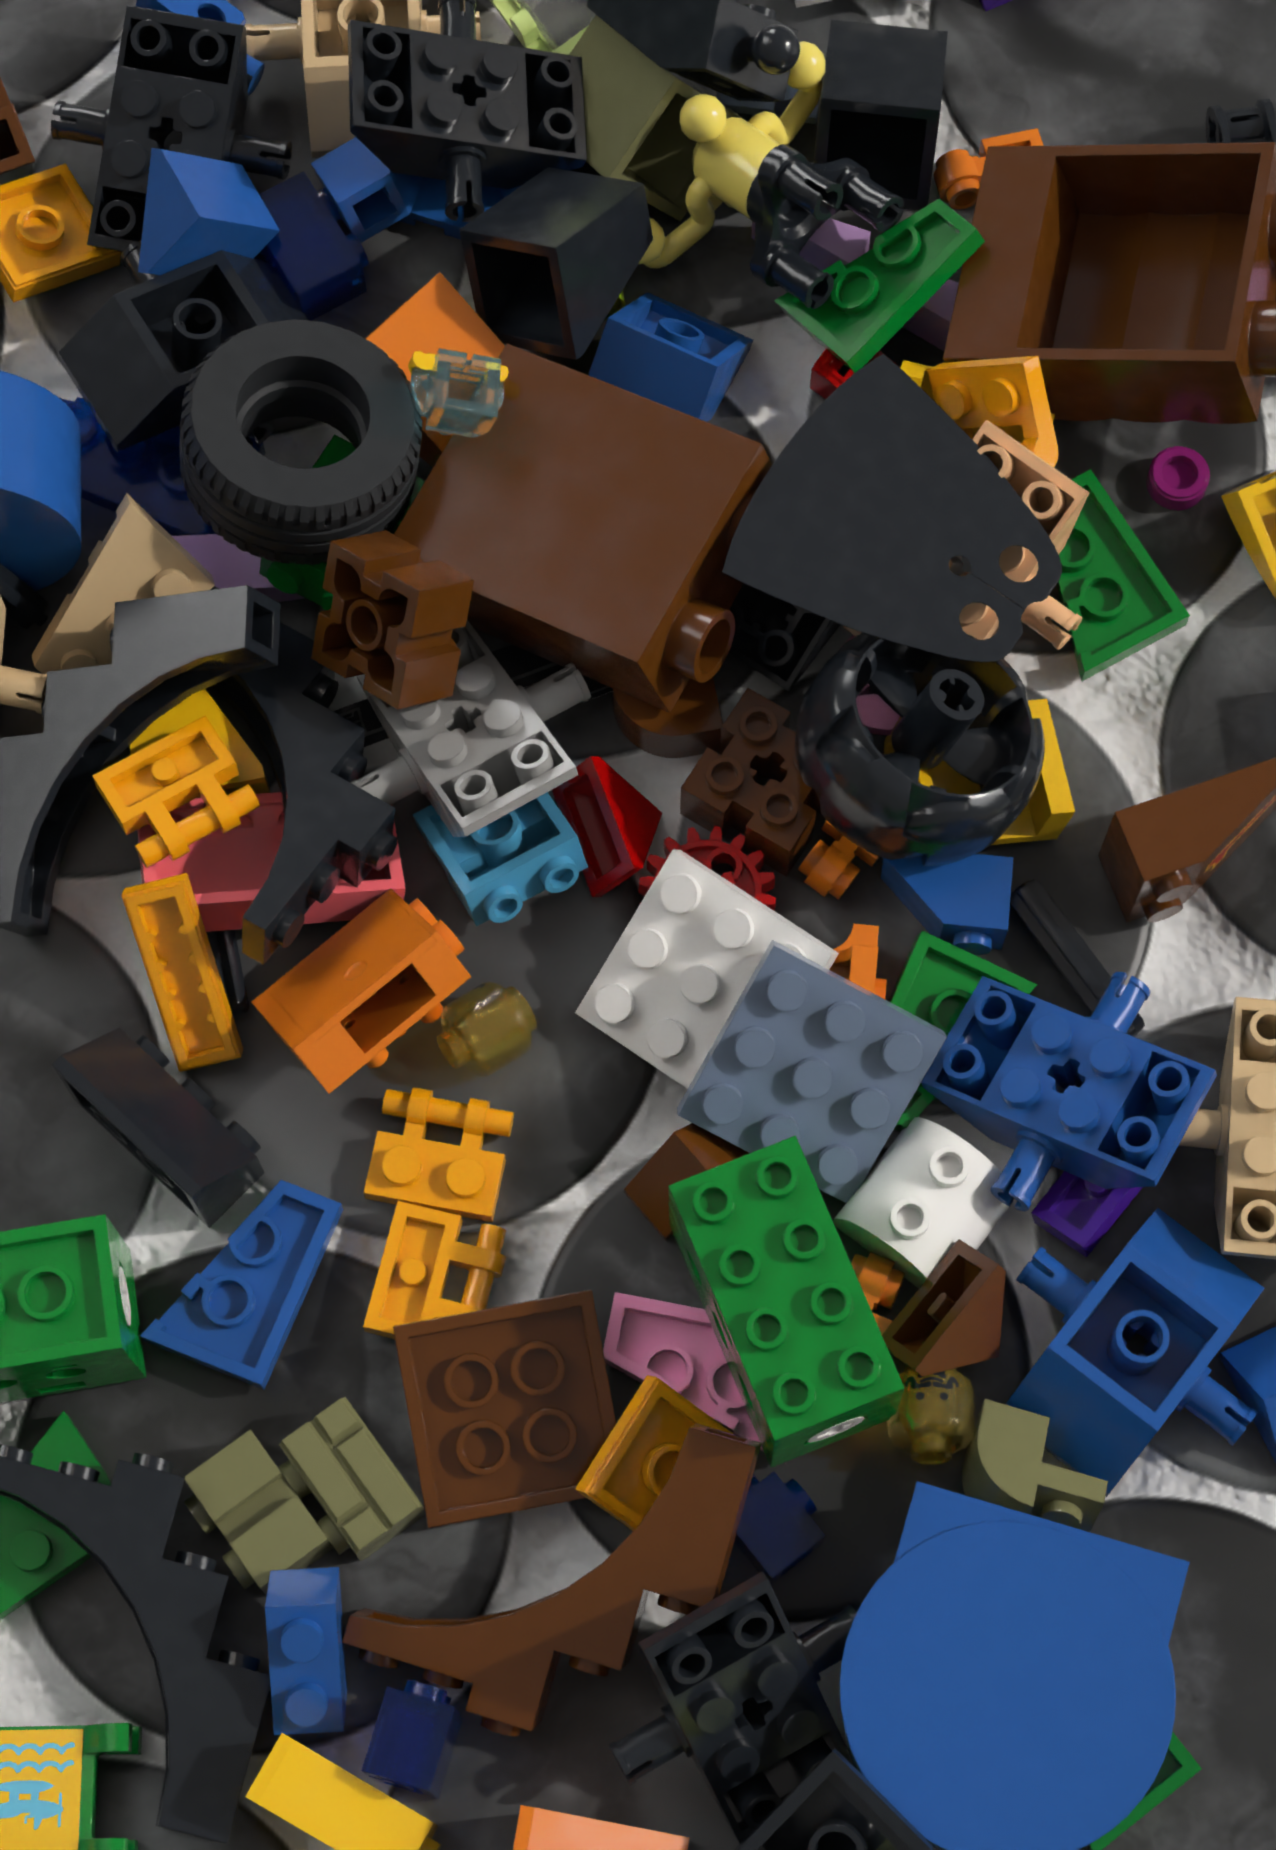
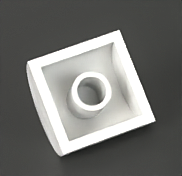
M915 1117L909 1126L899 1133L867 1175L860 1188L834 1218L833 1223L835 1227L869 1252L894 1261V1269L904 1272V1278L920 1288L958 1239L977 1250L1009 1206L999 1201L990 1191L993 1183L998 1180L1002 1172L986 1156L943 1126L924 1118Z

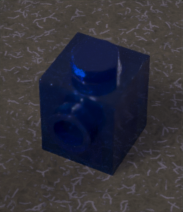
M773 1471L760 1482L753 1474L734 1542L758 1573L763 1571L771 1585L819 1548L826 1535L810 1517L817 1511V1508L796 1480L791 1478L784 1484Z

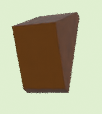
M692 1123L673 1132L624 1188V1193L666 1241L673 1235L669 1224L668 1185L747 1155L749 1152Z
M958 1239L882 1334L890 1355L920 1376L998 1358L1006 1271L998 1263Z

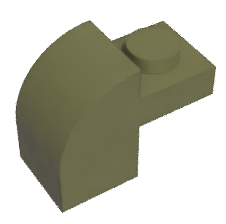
M984 1399L969 1435L963 1464L962 1484L965 1495L1090 1532L1104 1505L1108 1481L1042 1462L1050 1417Z

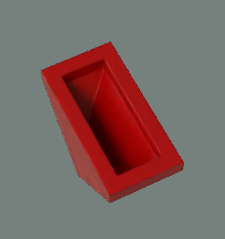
M590 756L576 767L578 776L552 789V793L559 810L578 836L588 868L582 870L590 893L592 897H602L643 868L663 813L602 758Z

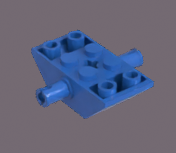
M1124 972L1113 973L1110 983L1091 1017H1084L982 976L921 1084L925 1090L989 1139L1014 1149L998 1180L993 1183L990 1189L993 1196L1010 1207L1015 1198L1017 1200L1015 1209L1024 1212L1028 1211L1032 1199L1051 1166L1105 1189L1155 1187L1217 1077V1073L1213 1068L1126 1034L1144 1001L1149 998L1151 993L1148 986L1138 978L1131 976L1126 986L1124 982L1127 974Z
M1159 1208L1152 1213L1127 1243L1098 1282L1092 1279L1089 1284L1048 1254L1047 1250L1041 1246L1033 1255L1031 1262H1028L1016 1281L1020 1284L1023 1283L1064 1315L1061 1321L1065 1325L1005 1405L1050 1417L1044 1449L1072 1471L1108 1481L1107 1497L1174 1409L1181 1412L1183 1408H1186L1233 1446L1247 1429V1425L1255 1418L1258 1411L1254 1408L1251 1409L1208 1375L1212 1370L1207 1366L1265 1288ZM1136 1334L1143 1336L1148 1341L1143 1349L1146 1355L1131 1353L1126 1348L1127 1342L1125 1339L1131 1340Z

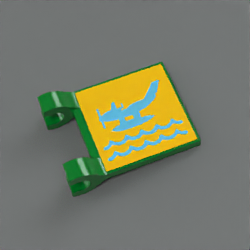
M131 1723L0 1727V1850H138V1840H128V1838H96L95 1819L99 1756L141 1755L142 1727L133 1726Z

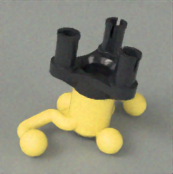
M806 41L799 42L800 55L794 67L790 69L788 85L798 89L780 118L775 113L768 111L755 114L748 122L737 117L726 118L725 107L715 96L699 94L686 100L680 110L681 130L690 140L696 141L692 154L695 179L689 186L685 197L686 207L691 216L666 237L659 223L650 218L653 240L639 264H644L646 267L653 269L666 267L711 230L715 221L714 211L724 202L728 207L734 208L755 223V250L750 262L752 275L770 287L780 286L799 299L807 308L816 309L822 306L829 298L834 287V279L832 275L827 272L824 273L800 256V251L815 231L840 210H851L872 224L880 232L889 230L899 222L904 211L900 208L904 205L902 197L891 193L871 180L866 168L847 157L823 164L810 163L803 154L789 146L821 97L822 77L825 74L824 54L815 44Z

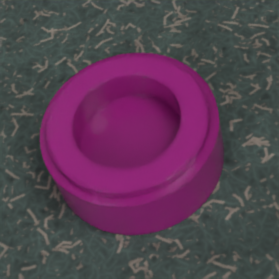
M1183 446L1166 448L1159 452L1151 462L1146 478L1147 490L1151 498L1166 509L1179 511L1192 508L1205 495L1210 480L1209 466L1206 460L1193 449Z

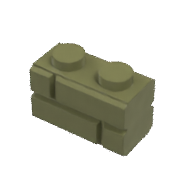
M346 1397L334 1402L316 1415L312 1421L302 1425L279 1444L289 1459L278 1467L300 1500L311 1493L316 1497L327 1513L316 1523L339 1555L351 1547L358 1559L362 1561L426 1514L422 1503Z

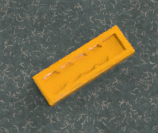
M184 873L124 888L121 897L179 1072L241 1058L243 1053L242 1042L188 874Z

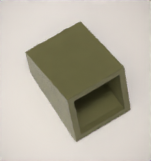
M595 15L570 53L572 56L582 57L586 162L604 177L644 183L647 203L681 222L688 211L685 203L686 193L695 179L692 154L696 141L690 140L681 130L680 110L686 100L699 94H712L696 82L659 67L600 17ZM723 104L726 111V118H742L729 107H727L725 104Z

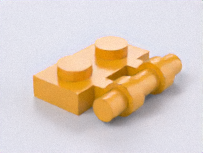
M206 715L92 775L98 791L126 835L147 824H150L156 833L134 845L146 868L168 856L172 861L190 852L188 845L218 829L222 833L230 831L241 825L240 817L260 807V803L249 784L229 795H226L220 786L238 776L239 772L235 760ZM201 796L206 807L175 823L169 812Z
M416 1087L412 1088L411 1093L386 1089L382 1114L406 1118L403 1135L377 1131L363 1192L365 1199L397 1205V1201L460 1215L465 1218L493 1223L506 1159L505 1154L482 1150L485 1133L510 1137L514 1112L490 1108V1101L470 1098L467 1104L434 1098L432 1090ZM428 1123L463 1129L460 1146L426 1140Z
M397 1201L363 1325L365 1332L395 1339L394 1325L486 1309L494 1278L502 1276L506 1256L501 1254L506 1230L499 1226L482 1224L476 1246L457 1242L463 1222L460 1215ZM451 1266L464 1268L469 1271L461 1303L442 1299Z

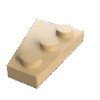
M127 493L116 510L117 518L103 542L99 540L88 558L89 566L73 593L66 595L31 655L34 667L42 674L49 671L112 664L110 633L114 627L115 602L206 591L215 586L212 575Z

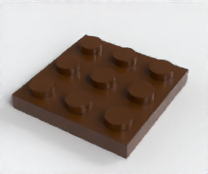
M592 1289L393 1326L428 1528L586 1498L576 1491L575 1488L616 1425Z

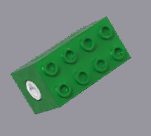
M796 1135L668 1185L670 1227L758 1439L762 1443L761 1446L770 1468L895 1418L905 1387Z
M106 1214L1 1231L0 1403L145 1379L146 1370L142 1338L140 1337L141 1330L131 1251Z

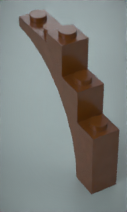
M697 1423L689 1427L670 1478L640 1525L602 1564L567 1588L520 1608L472 1618H411L363 1608L350 1615L342 1643L360 1648L358 1657L377 1666L397 1668L399 1661L425 1668L423 1678L437 1685L461 1689L464 1681L473 1683L465 1711L481 1715L480 1725L482 1727L508 1736H520L521 1729L532 1731L542 1721L561 1652L571 1655L568 1663L571 1667L594 1675L608 1676L610 1668L621 1671L630 1661L649 1591L659 1594L657 1602L659 1606L686 1615L719 1597L762 1443Z

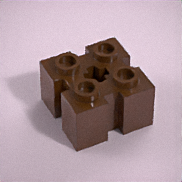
M386 530L330 541L323 589L333 594L331 609L318 613L311 658L344 678L365 674L363 689L397 710L453 696L461 649L457 648L451 636L453 629L466 627L474 579L439 559L423 563L420 558L421 549Z
M747 688L721 727L720 754L707 747L681 786L680 814L710 832L714 826L721 827L722 839L730 827L743 833L746 837L744 852L751 854L761 850L765 854L764 864L787 877L813 837L816 811L822 814L820 799L816 791L804 783L799 772L795 753L796 732L789 729L791 712L752 689ZM762 778L771 779L765 786L757 783V780Z

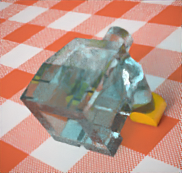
M440 348L436 354H425L421 351H415L408 364L411 373V392L417 412L421 416L426 417L425 430L436 431L443 435L454 434L472 438L489 433L498 418V410L503 404L504 382L509 373L508 367L501 365V359L473 354L471 360H468L467 353Z

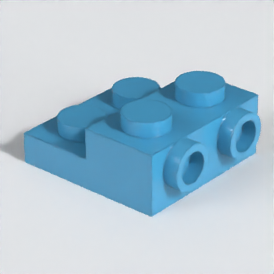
M548 792L466 837H453L432 805L413 814L418 830L443 867L450 886L476 926L488 920L495 923L511 920L520 912L524 901L544 890L551 893H560L569 889L578 879L579 872L588 868L577 834Z

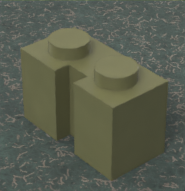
M251 1429L185 1476L184 1480L194 1493L184 1501L185 1505L206 1534H209L217 1527L220 1529L232 1547L222 1558L245 1590L256 1582L259 1588L267 1595L271 1570L306 1569L334 1548Z

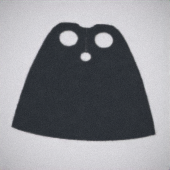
M882 354L842 383L814 411L785 446L749 502L732 538L722 572L748 586L794 606L874 637L949 658L972 662H996L1004 659L1021 637L1023 632L1021 617L1027 606L1033 602H1041L1047 599L1062 574V563L1054 544L1041 523L1022 501L1005 477L1001 478L998 475L1000 471L985 453L980 455L977 452L980 447L903 370ZM1022 546L1029 549L1035 555L1038 561V571L1033 579L1026 582H1015L1003 574L999 566V557L1001 552L1007 547ZM954 556L966 558L970 562V572L966 576L953 574L949 568L951 558ZM983 603L996 613L999 619V628L992 638L977 640L968 636L962 630L959 615L966 605Z

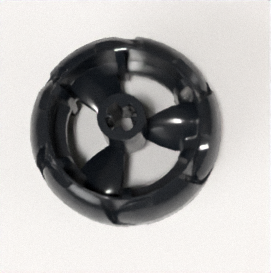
M861 633L844 643L839 651L825 663L805 693L797 720L795 753L798 769L804 783L815 790L820 799L822 815L848 840L862 849L886 859L895 860L921 857L923 866H939L960 861L984 850L1000 838L1028 805L1037 787L1043 766L1045 739L1041 719H1032L1028 705L1027 690L1019 675L1006 660L1001 659L996 662L959 660ZM878 694L902 717L892 732L891 740L895 752L882 756L874 746V739L869 729L862 725L856 705V698L858 696ZM942 761H945L957 773L973 783L979 784L981 791L975 794L947 793L944 788L932 785L927 787L918 783L920 769L935 768Z

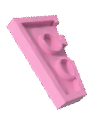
M615 1292L603 1348L605 1363L640 1383L644 1381L647 1375L659 1378L734 1435L760 1442L705 1309Z

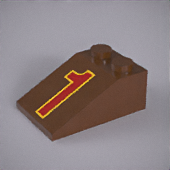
M1276 757L1114 813L1098 856L1126 923L1142 917H1146L1149 923L1158 922L1180 912L1183 909L1182 904L1207 881L1276 809Z

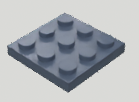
M772 940L679 1103L677 1114L749 1153L796 1135L818 1188L847 1203L865 1180L947 1036L938 1027Z

